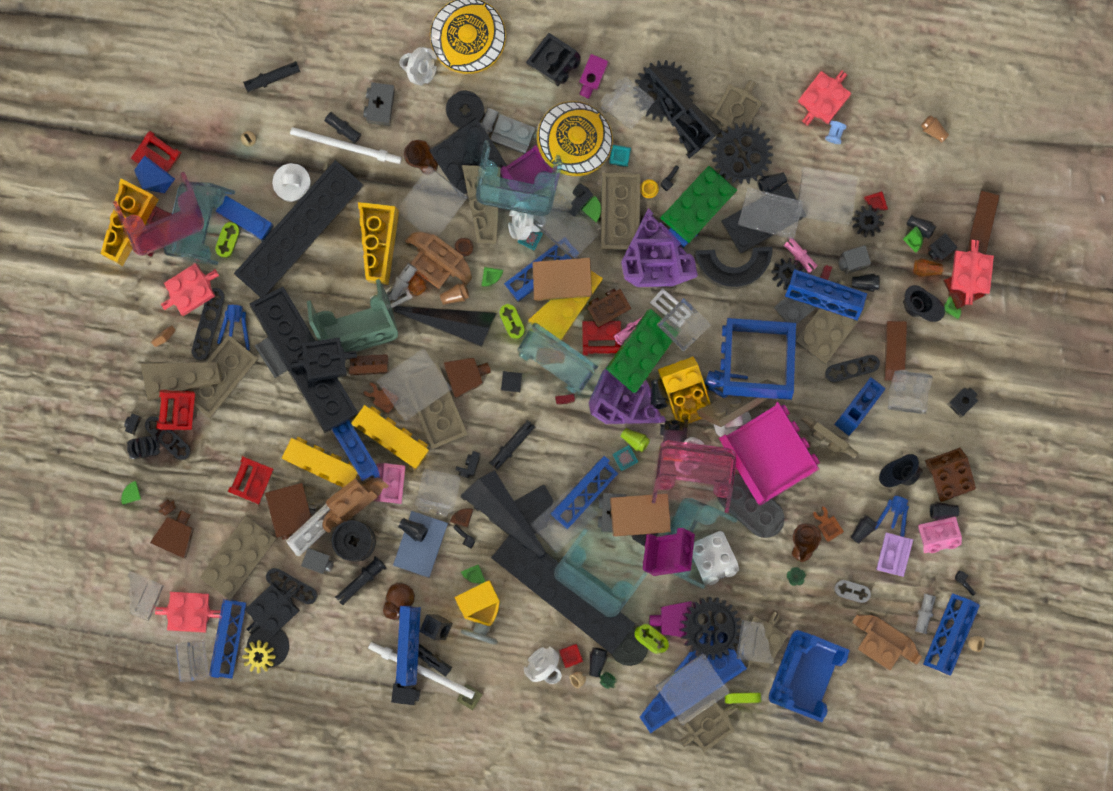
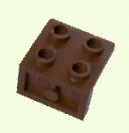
M961 447L925 460L926 467L933 477L940 502L976 489L968 457Z

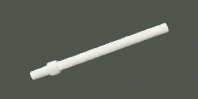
M294 127L290 131L291 135L375 157L382 162L389 161L400 164L402 157L389 154L388 151L382 149L378 151Z
M374 642L370 643L368 649L380 654L386 660L391 659L397 662V654L392 649L384 648ZM418 664L417 673L471 699L474 697V691Z

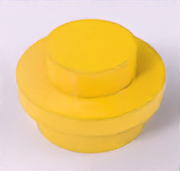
M647 179L641 183L640 193L643 197L650 199L658 194L659 187L654 180Z

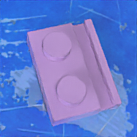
M885 533L876 570L904 577L913 539Z

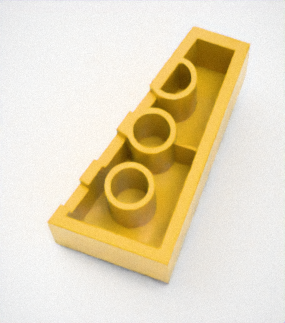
M364 405L351 424L417 470L429 453L427 449L428 444L421 439L414 440L411 438L412 433L405 428H402V430L395 427L397 423L389 417L384 419L380 416L381 412L373 406L368 408Z

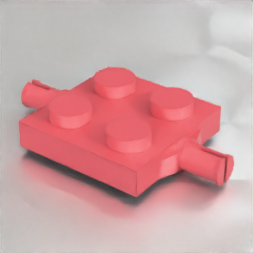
M841 70L835 79L821 71L800 97L798 103L808 111V114L802 120L805 125L808 126L814 117L829 124L849 99L851 92L841 84L847 76L844 71Z
M971 240V251H955L951 289L966 293L965 305H973V294H990L994 256L978 252L979 240Z
M194 263L166 281L164 285L169 292L170 298L161 303L162 308L166 310L175 305L180 314L185 316L215 297L210 281L219 276L216 269L205 275L199 265Z
M170 592L168 606H156L155 610H160L155 611V615H167L168 631L207 633L209 619L219 618L220 615L218 614L221 612V610H210L209 594Z

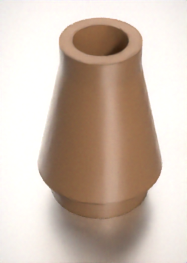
M930 115L921 124L925 133L936 138L941 143L949 136L936 117Z
M460 283L440 294L443 305L463 302L470 298L466 285H460Z

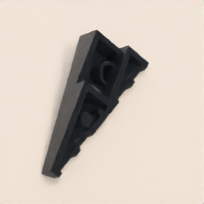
M652 64L645 71L650 74L654 82L653 88L658 91L661 97L660 102L672 127L676 128L680 136L679 141L684 144L687 150L686 155L690 159L717 136L721 129Z
M396 306L394 310L397 314L480 347H483L496 317L494 312Z
M495 470L479 478L461 494L460 497L463 500H467L474 506V509L480 510L489 517L492 523L509 536L519 540L522 546L532 550L537 554L538 558L545 555V550Z

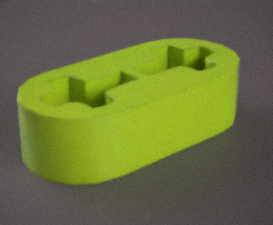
M226 223L219 235L215 250L222 258H228L232 255L239 238L240 229L235 223ZM233 226L236 233L231 234L230 239H227L228 232L226 229H230ZM227 241V248L229 249V252H224V254H221L222 251L219 248L220 246L224 247Z
M503 305L499 314L506 331L512 339H520L525 331L522 321L513 305ZM506 308L513 310V313H511L513 320L509 321L508 316H503L505 313L504 309ZM512 323H515L517 328L521 327L517 336L515 333H511L513 330Z
M643 624L635 629V638L655 654L667 651L669 647L668 640L652 626ZM642 630H646L645 634L647 636L643 637ZM660 641L662 648H657L658 644L656 642Z
M725 693V703L762 702L761 693Z

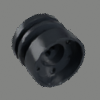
M354 520L345 521L338 525L331 539L335 553L342 559L353 562L366 560L372 555L376 547V536L373 530L365 523ZM353 537L360 540L357 542L358 546L351 544L354 541Z

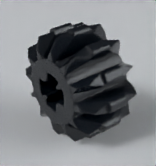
M869 205L868 211L865 206H861V212L859 210L854 212L858 217H852L851 219L857 222L852 225V228L859 227L856 233L859 235L863 231L864 238L867 237L868 232L871 237H874V231L877 233L881 232L878 226L884 225L883 221H878L884 217L883 214L877 216L879 209L877 208L873 212L872 205ZM863 218H871L872 221L870 223H872V225H865V220H863Z
M782 258L780 260L781 265L779 263L774 264L778 270L774 269L771 271L772 274L777 275L772 278V281L779 280L776 285L777 287L784 284L783 290H787L792 277L790 276L787 279L783 272L789 270V273L793 274L794 269L798 271L803 270V267L796 268L799 263L798 261L791 264L792 258H788L787 264Z
M155 436L131 439L127 442V453H129V458L131 459L147 458L160 453V444Z

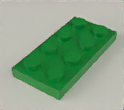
M708 165L660 219L690 243L737 192V189Z
M648 309L605 369L632 393H636L676 338L678 332L652 309Z

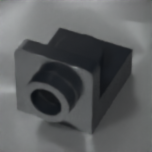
M581 183L572 192L576 198L571 202L573 206L569 213L574 217L587 205L594 195L589 188Z
M944 233L927 249L929 250L928 255L934 261L937 260L940 263L958 247Z
M473 451L472 455L468 454L465 463L468 468L456 466L455 470L459 471L458 475L469 478L470 475L475 476L481 453Z

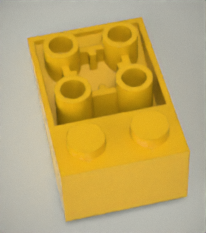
M694 356L659 368L658 372L669 398V404L675 420L684 422L685 419H688L689 424L703 419L698 416L697 410L711 403Z

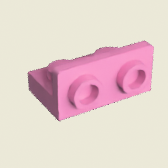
M377 463L380 478L389 487L387 489L383 488L379 497L374 501L402 504L405 466Z
M956 517L918 525L924 553H936L947 548L955 549L962 543V535Z

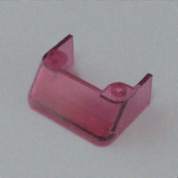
M185 172L180 174V179L186 192L178 197L180 211L145 226L143 220L137 215L124 218L117 201L113 202V208L135 254L139 256L147 255L198 233L203 229L204 218Z
M669 440L662 442L659 446L653 480L652 503H656L658 489L669 490L674 487L675 480L714 485V494L725 498V513H729L736 468L735 451L729 448Z

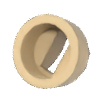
M246 131L241 135V142L246 147H252L256 143V136L253 132ZM246 134H248L252 142L248 143L245 137Z
M972 636L969 638L968 646L970 649L976 652H980L983 649L985 643L983 637Z
M581 671L574 672L569 676L570 682L575 688H580L586 682V676L583 677V672Z

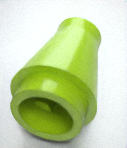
M627 427L620 436L637 452H644L650 442L647 435L630 430Z

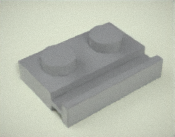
M500 114L490 139L494 143L525 154L536 128Z

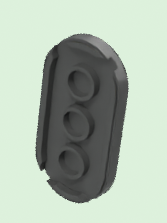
M730 475L721 481L717 489L719 503L749 531L758 537L770 538L782 530L785 518L780 505L773 499L759 505L741 475Z

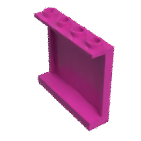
M779 402L775 403L776 406L737 430L719 438L759 505L766 503L820 470L818 467L820 461L815 453L810 454L807 449L810 447L805 437L801 438L798 431L800 429L795 421H790L788 417L790 414L785 404L781 406Z

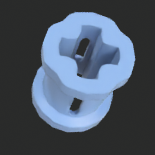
M831 121V128L828 136H825V140L840 145L843 130L847 126L837 121Z

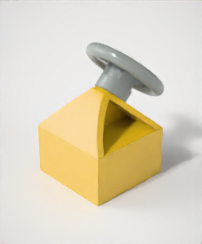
M488 580L454 598L464 618L476 622L473 631L462 628L461 633L496 645L498 641L486 636V634L489 632V626L493 624L498 614L500 600L491 581Z

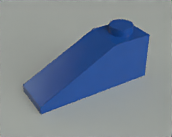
M228 196L224 197L216 209L217 213L261 241L268 236L274 227L271 222Z
M870 377L834 425L850 436L886 388Z

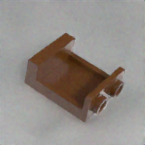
M304 483L265 493L276 537H281L282 540L290 538L293 535L292 533H295L312 517Z

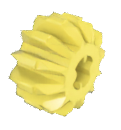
M261 640L257 641V647L251 642L252 650L245 647L244 650L249 655L245 654L242 658L249 659L244 665L248 666L251 663L252 666L249 669L251 672L257 667V673H261V666L266 672L268 671L266 664L269 666L274 665L269 659H275L276 655H269L274 648L272 647L267 650L268 642L263 647H261ZM256 652H259V654L263 653L264 656L261 662H259V659L255 660Z

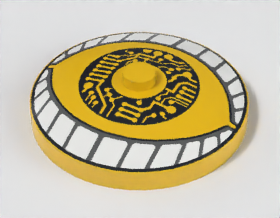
M454 0L442 7L434 17L430 29V42L437 59L446 68L461 74H475L488 69L499 59L505 47L506 31L501 16L490 4L482 0Z
M568 101L552 107L544 115L537 129V145L542 158L551 168L564 175L585 176L595 172L605 163L612 149V131L606 118L596 108L583 102Z

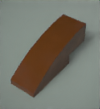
M907 321L886 322L884 381H904Z

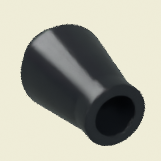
M784 172L761 176V179L757 180L762 194H770L781 185L787 183Z
M911 215L906 224L912 229L917 226L923 239H930L936 229V225L933 222Z
M873 273L852 277V288L871 292L879 291L880 275Z
M656 379L651 381L650 404L653 405L654 409L666 408L669 398L663 387L662 380Z
M941 502L931 503L929 509L930 517L936 521L958 517L959 506Z
M865 514L863 518H860L850 537L860 544L863 539L876 530L877 523Z
M405 518L400 521L398 526L415 542H422L428 533V528L424 524Z
M596 647L592 648V652H590V676L600 677L608 658L607 650Z

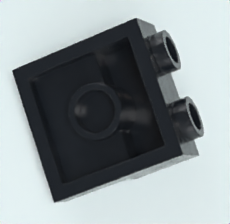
M548 33L526 63L542 74L544 78L559 87L560 84L567 82L572 68L576 69L579 66L581 56L575 49Z

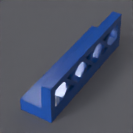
M563 238L533 262L542 261L545 257L554 258V260L556 258L559 260L576 259L579 254ZM565 244L569 252L564 256H557V248ZM533 262L504 283L517 302L534 290L533 279H526L527 271L533 269ZM515 280L524 281L523 287L516 292L510 286Z
M794 269L785 297L858 321L867 293Z
M347 421L332 429L360 479L363 481L370 476L380 478L376 464L351 422Z
M605 456L593 466L550 513L566 529L577 520L619 474L608 464L610 460ZM605 467L612 475L606 480H600V471ZM589 483H597L596 493H587ZM578 496H584L585 505L583 507H575L574 500ZM565 510H572V519L567 523L560 515Z
M952 593L923 665L946 675H952L980 607L979 604ZM960 600L962 605L959 610L955 611V602ZM953 618V627L948 629L946 624L948 620ZM946 636V644L940 647V639ZM936 654L939 655L937 666L931 664L932 658Z
M223 599L209 671L211 677L233 678L246 602ZM232 604L241 606L240 614L234 618L231 616ZM233 622L237 627V631L229 637L227 634L228 625ZM230 641L233 645V652L226 656L224 654V646ZM225 660L230 665L229 674L220 672L221 663Z
M400 606L396 683L401 684V686L417 685L421 607Z

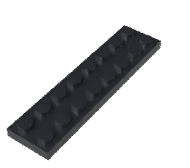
M335 160L234 272V275L260 298L267 295L364 185Z
M281 287L249 303L250 308L324 433L355 418L358 415V411L337 377L308 382L304 367L292 368L291 360L302 359V343L316 340L285 288Z
M508 536L491 557L611 654L635 626L633 621L549 554L545 553L543 557L538 558L537 554L528 547L522 546V543L515 537Z

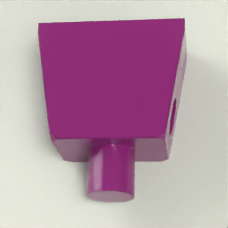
M590 54L579 81L583 84L579 95L590 99L593 89H599L609 67V61ZM591 74H594L596 78L591 83L588 79Z
M692 601L661 607V615H649V625L652 627L661 626V634L683 636L685 632L679 631V629L684 628V625L680 621L686 620L682 614H689L687 607H692Z

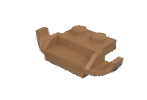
M415 232L406 239L405 242L416 246L419 252L410 264L418 269L416 273L438 289L443 286L450 276L453 278L455 276L458 277L466 286L471 281V272L463 258L464 256L436 235Z
M355 478L325 501L331 510L323 519V529L330 533L333 527L351 519L377 499L383 488L387 489L389 486L381 478H373L363 485Z
M857 614L852 623L867 633L857 650L886 669L891 670L900 655L916 665L921 660L922 656L911 638L879 617Z

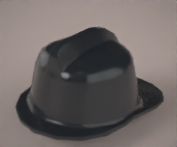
M917 285L909 286L906 289L903 304L909 315L912 317H922L929 322H937L944 317L945 307L937 297Z
M907 454L885 465L879 474L881 485L891 488L900 484L910 486L917 482L920 475L923 474V470L919 466L918 457L914 454Z

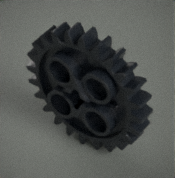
M659 60L657 61V66L655 67L671 82H679L681 85L679 90L688 98L695 94V92L690 91L694 84L688 83L692 77H685L688 72L687 70L681 72L682 66L680 65L678 68H675V62L669 66L667 60H665L664 65H661ZM643 67L645 74L638 73L641 80L635 79L634 81L638 86L633 87V90L638 93L633 95V98H639L635 105H642L640 112L646 110L645 117H648L650 114L653 115L652 121L659 117V121L662 123L663 118L666 117L667 121L670 122L660 102L661 97L658 91L648 88V85L653 86L654 82L650 74L646 73L645 70L647 68ZM650 92L654 93L657 97L653 102L649 101L646 97Z
M745 122L742 123L741 127H738V124L735 123L734 129L728 125L727 133L721 130L723 136H716L719 143L712 144L717 148V150L711 151V154L716 155V157L712 158V162H718L714 166L715 169L721 168L719 175L726 173L725 180L732 177V183H735L736 179H739L740 185H742L745 179L748 184H750V178L757 181L756 175L764 176L762 170L768 171L769 169L766 164H772V161L768 159V157L773 156V153L768 152V150L773 148L772 145H767L770 138L764 139L765 131L759 134V126L753 130L752 123L748 128ZM744 136L752 138L749 145L741 143V139ZM734 138L738 140L743 151L747 150L745 155L751 168L746 166L741 155L737 156L739 155V150L734 142ZM727 145H732L735 147L733 153L727 154L724 152V148ZM751 154H760V159L757 162L751 161ZM735 162H742L743 168L736 171L733 169V165Z
M707 597L706 601L704 598H700V604L694 601L692 602L694 608L687 607L689 614H682L686 620L680 621L684 628H680L679 631L685 632L681 639H687L684 646H691L689 652L696 650V657L702 654V659H707L709 655L710 660H714L716 654L717 658L721 659L722 653L729 655L728 649L735 650L732 645L733 643H739L736 636H742V634L737 632V629L742 628V626L737 625V622L741 618H735L738 611H730L733 605L725 606L726 600H722L719 603L718 597H715L713 601L711 597ZM718 613H721L723 616L721 623H718L716 620ZM700 614L704 616L702 624H699L697 620ZM713 626L714 630L710 631L708 627ZM720 632L724 635V640L721 643L717 640V635ZM701 633L705 635V642L703 644L698 640Z

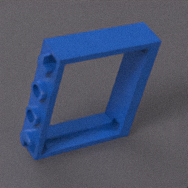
M727 318L726 325H722V336L725 337V342L721 344V353L724 354V359H721L720 370H723L724 374L720 376L719 382L720 387H723V395L792 400L794 393L796 323ZM732 331L786 335L785 385L730 381Z

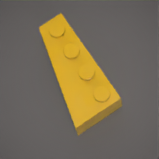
M120 178L118 194H116L113 213L110 215L109 228L106 231L100 254L123 266L159 199L153 194Z
M358 202L366 280L376 284V280L380 279L383 285H389L399 209L395 206Z
M591 271L593 296L602 283L603 278ZM591 297L550 300L528 319V323L560 344Z
M298 436L296 440L290 439L281 458L342 488L355 478L359 479V475L350 461L346 464L341 461L342 457L334 453L329 456L324 453L325 449L314 445L312 448L306 445L308 441Z

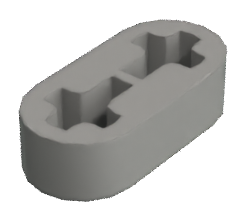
M840 580L834 586L837 596L855 602L864 603L871 597L868 587L847 580ZM845 583L846 588L852 589L851 593L844 592L841 594L838 586H842ZM864 589V593L867 596L863 597L862 600L859 599V595L853 594L854 590L861 591Z

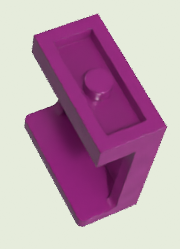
M534 145L530 151L508 166L500 168L501 178L518 202H524L557 179V171L545 162L537 145Z
M678 528L677 534L656 537L652 534H647L643 571L653 576L691 571L695 534L685 528Z

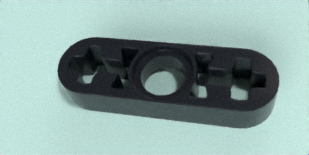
M868 355L834 364L826 369L825 377L829 382L835 383L873 373L879 368L880 361L875 355ZM868 359L876 362L873 369L867 366L863 368L865 372H861V365L858 361H862V364H866ZM849 364L857 365L858 371L856 374H850L847 371ZM843 365L846 377H843V373L836 376L837 379L829 376L831 369L834 368L835 371L842 370L840 366Z
M152 416L146 420V430L152 436L157 437L158 442L175 458L186 460L190 457L191 448L173 430H163L158 437L156 434L159 432L154 428L150 429V422L159 421L158 417ZM166 433L173 435V441L170 444H166L163 441V436ZM177 440L180 441L177 443L179 447H186L185 456H178L179 451L175 447L173 450L170 449V447L176 444Z
M272 568L267 572V582L269 584L274 583L285 592L287 591V583L292 580L297 583L299 591L301 585L304 586L303 591H312L314 598L308 599V601L305 600L306 596L301 593L299 597L296 596L299 592L297 591L292 596L305 604H313L317 600V591L278 568ZM277 571L279 573L278 576L280 578L284 579V576L288 577L284 581L283 587L279 586L282 582L278 580H275L274 582L271 581V573L275 574Z

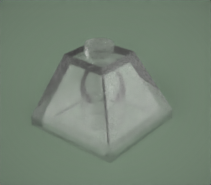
M683 298L657 326L684 352L711 324Z

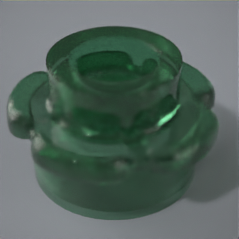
M793 567L791 571L787 572V579L792 586H800L804 583L806 574L799 567Z
M605 671L603 675L599 676L600 684L606 689L610 687L615 688L614 685L617 679L612 674Z

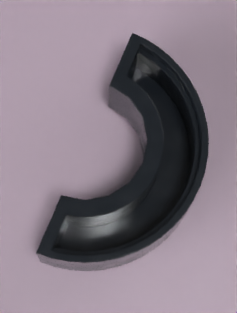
M756 247L752 249L751 258L746 264L734 268L722 264L717 258L715 250L695 251V260L703 276L712 284L724 289H741L752 285L765 273L772 258V247Z

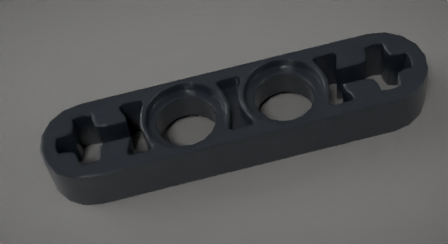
M212 288L214 294L219 292L218 295L221 296V299H217L215 303L219 308L216 309L213 306H208L209 303L213 305V298L205 302L191 353L199 361L206 360L210 354L225 301V294L219 288ZM208 310L216 312L214 320L206 319V312ZM204 328H208L211 331V335L207 339H203L200 335L201 330ZM198 340L209 342L208 346L205 344L203 346V350L206 351L205 355L201 354L198 357L196 349L201 347V343H198Z

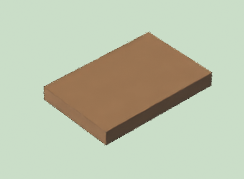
M580 258L533 262L534 300L592 297L591 259Z
M668 494L610 498L613 537L671 532Z

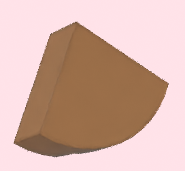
M171 325L151 341L153 346L157 347L168 341L175 333V328Z

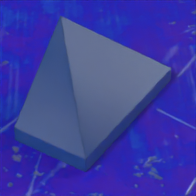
M146 156L142 158L134 169L143 190L165 194L175 180L174 177Z

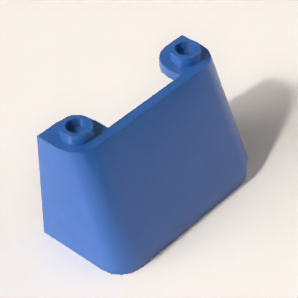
M794 631L771 687L769 701L823 723L828 712L826 703L822 702L835 665L842 666L845 664L850 650L803 631Z

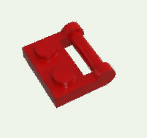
M149 131L131 159L139 164L142 158L146 156L168 173L182 152L178 149L174 150L158 139L155 133ZM150 142L170 155V159L167 161L148 148Z
M582 321L583 356L614 353L616 355L621 345L616 342L614 336L621 331V321H609L599 328L594 321ZM588 341H615V346H588Z
M160 390V415L156 428L161 430H192L194 391ZM169 398L174 399L172 422H167Z
M242 456L240 460L242 463L228 492L260 505L274 469ZM250 465L253 469L242 492L239 488Z

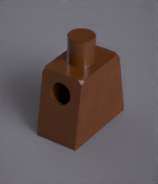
M474 358L444 362L456 399L483 385L481 376L491 373L488 362L476 365Z
M180 510L176 520L167 517L150 543L186 559L194 528L187 525L191 514Z

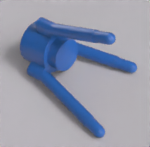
M228 305L217 344L221 343L227 322L230 321L229 336L232 337L234 322H240L241 319L246 349L250 350L246 312H243V306Z
M709 370L704 383L706 386H709L708 390L715 392L722 398L728 397L716 389V387L720 388V376H723L724 372L717 370L712 372ZM730 373V378L748 379V376Z
M894 496L893 500H889L876 522V530L890 508H892L891 511L895 514L891 528H895L899 514L902 515L900 536L904 537L909 506H907L908 500L899 496Z

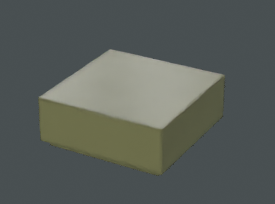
M466 684V688L475 692L474 697L471 699L460 694L456 701L473 711L483 694Z

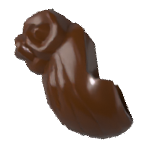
M413 140L404 149L403 156L406 163L414 168H420L425 175L433 174L437 171L438 164L428 150L430 146L426 141Z
M803 523L798 525L793 531L794 548L792 556L797 561L805 562L809 560L813 552L818 548L822 537L820 530L816 526Z
M402 582L390 586L383 606V613L386 618L397 620L400 617V606L413 605L415 594L410 586Z

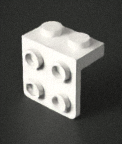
M722 531L694 542L692 558L704 586L716 584L719 579L732 577L739 571L738 562Z

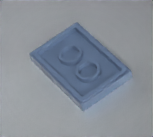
M411 511L409 520L424 524L428 528V533L422 542H415L404 532L393 566L430 578L448 523Z

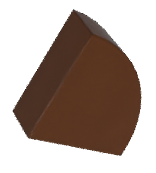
M465 508L457 511L451 517L450 522L468 527L473 509Z

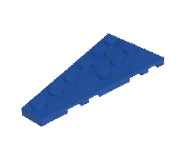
M710 626L708 630H714V627ZM721 632L717 635V640L720 643L724 640V635ZM704 634L699 640L701 644L705 642ZM728 649L729 655L722 653L721 659L717 658L715 654L714 660H710L709 655L707 659H702V654L696 657V650L689 652L671 678L640 716L650 734L747 670L735 650Z

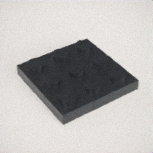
M474 118L428 149L459 197L468 193L462 165L494 166L500 168L507 166L477 118Z

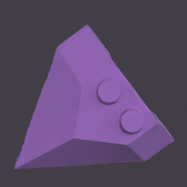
M648 208L621 261L624 279L636 287L675 286L696 278L698 274L693 256L690 253L687 254L682 249L681 243L662 222L659 223L652 216L653 213Z
M604 369L588 402L591 415L605 424L665 423L666 421L665 417L661 416L659 410L654 409L653 405L650 404L651 389L647 380L643 382L636 393H632L608 370Z

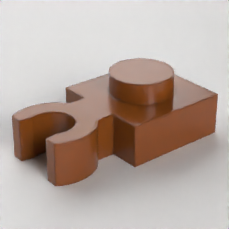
M370 382L369 385L374 388V391L372 393L364 391L363 393L369 398L374 397L373 404L389 414L399 400V397L384 387L381 391H378L377 386Z
M823 506L821 507L824 512L823 516L820 517L816 512H813V517L816 520H820L821 524L817 527L825 540L829 542L844 531L834 516L828 518V511Z

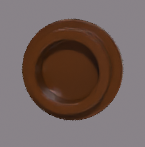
M460 238L456 241L454 248L461 255L467 257L473 252L474 246L470 239Z
M166 499L160 503L158 512L164 516L172 512L177 507L174 504V499Z

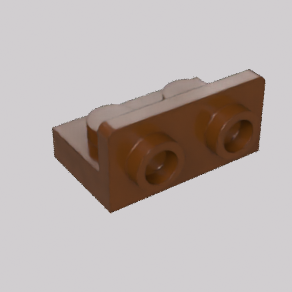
M613 288L606 292V297L601 300L597 297L589 302L590 306L587 307V310L598 328L632 309L621 289L616 291Z
M365 355L350 359V376L389 374L388 355Z

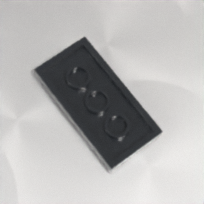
M787 183L723 219L721 223L739 254H742L806 217V214Z

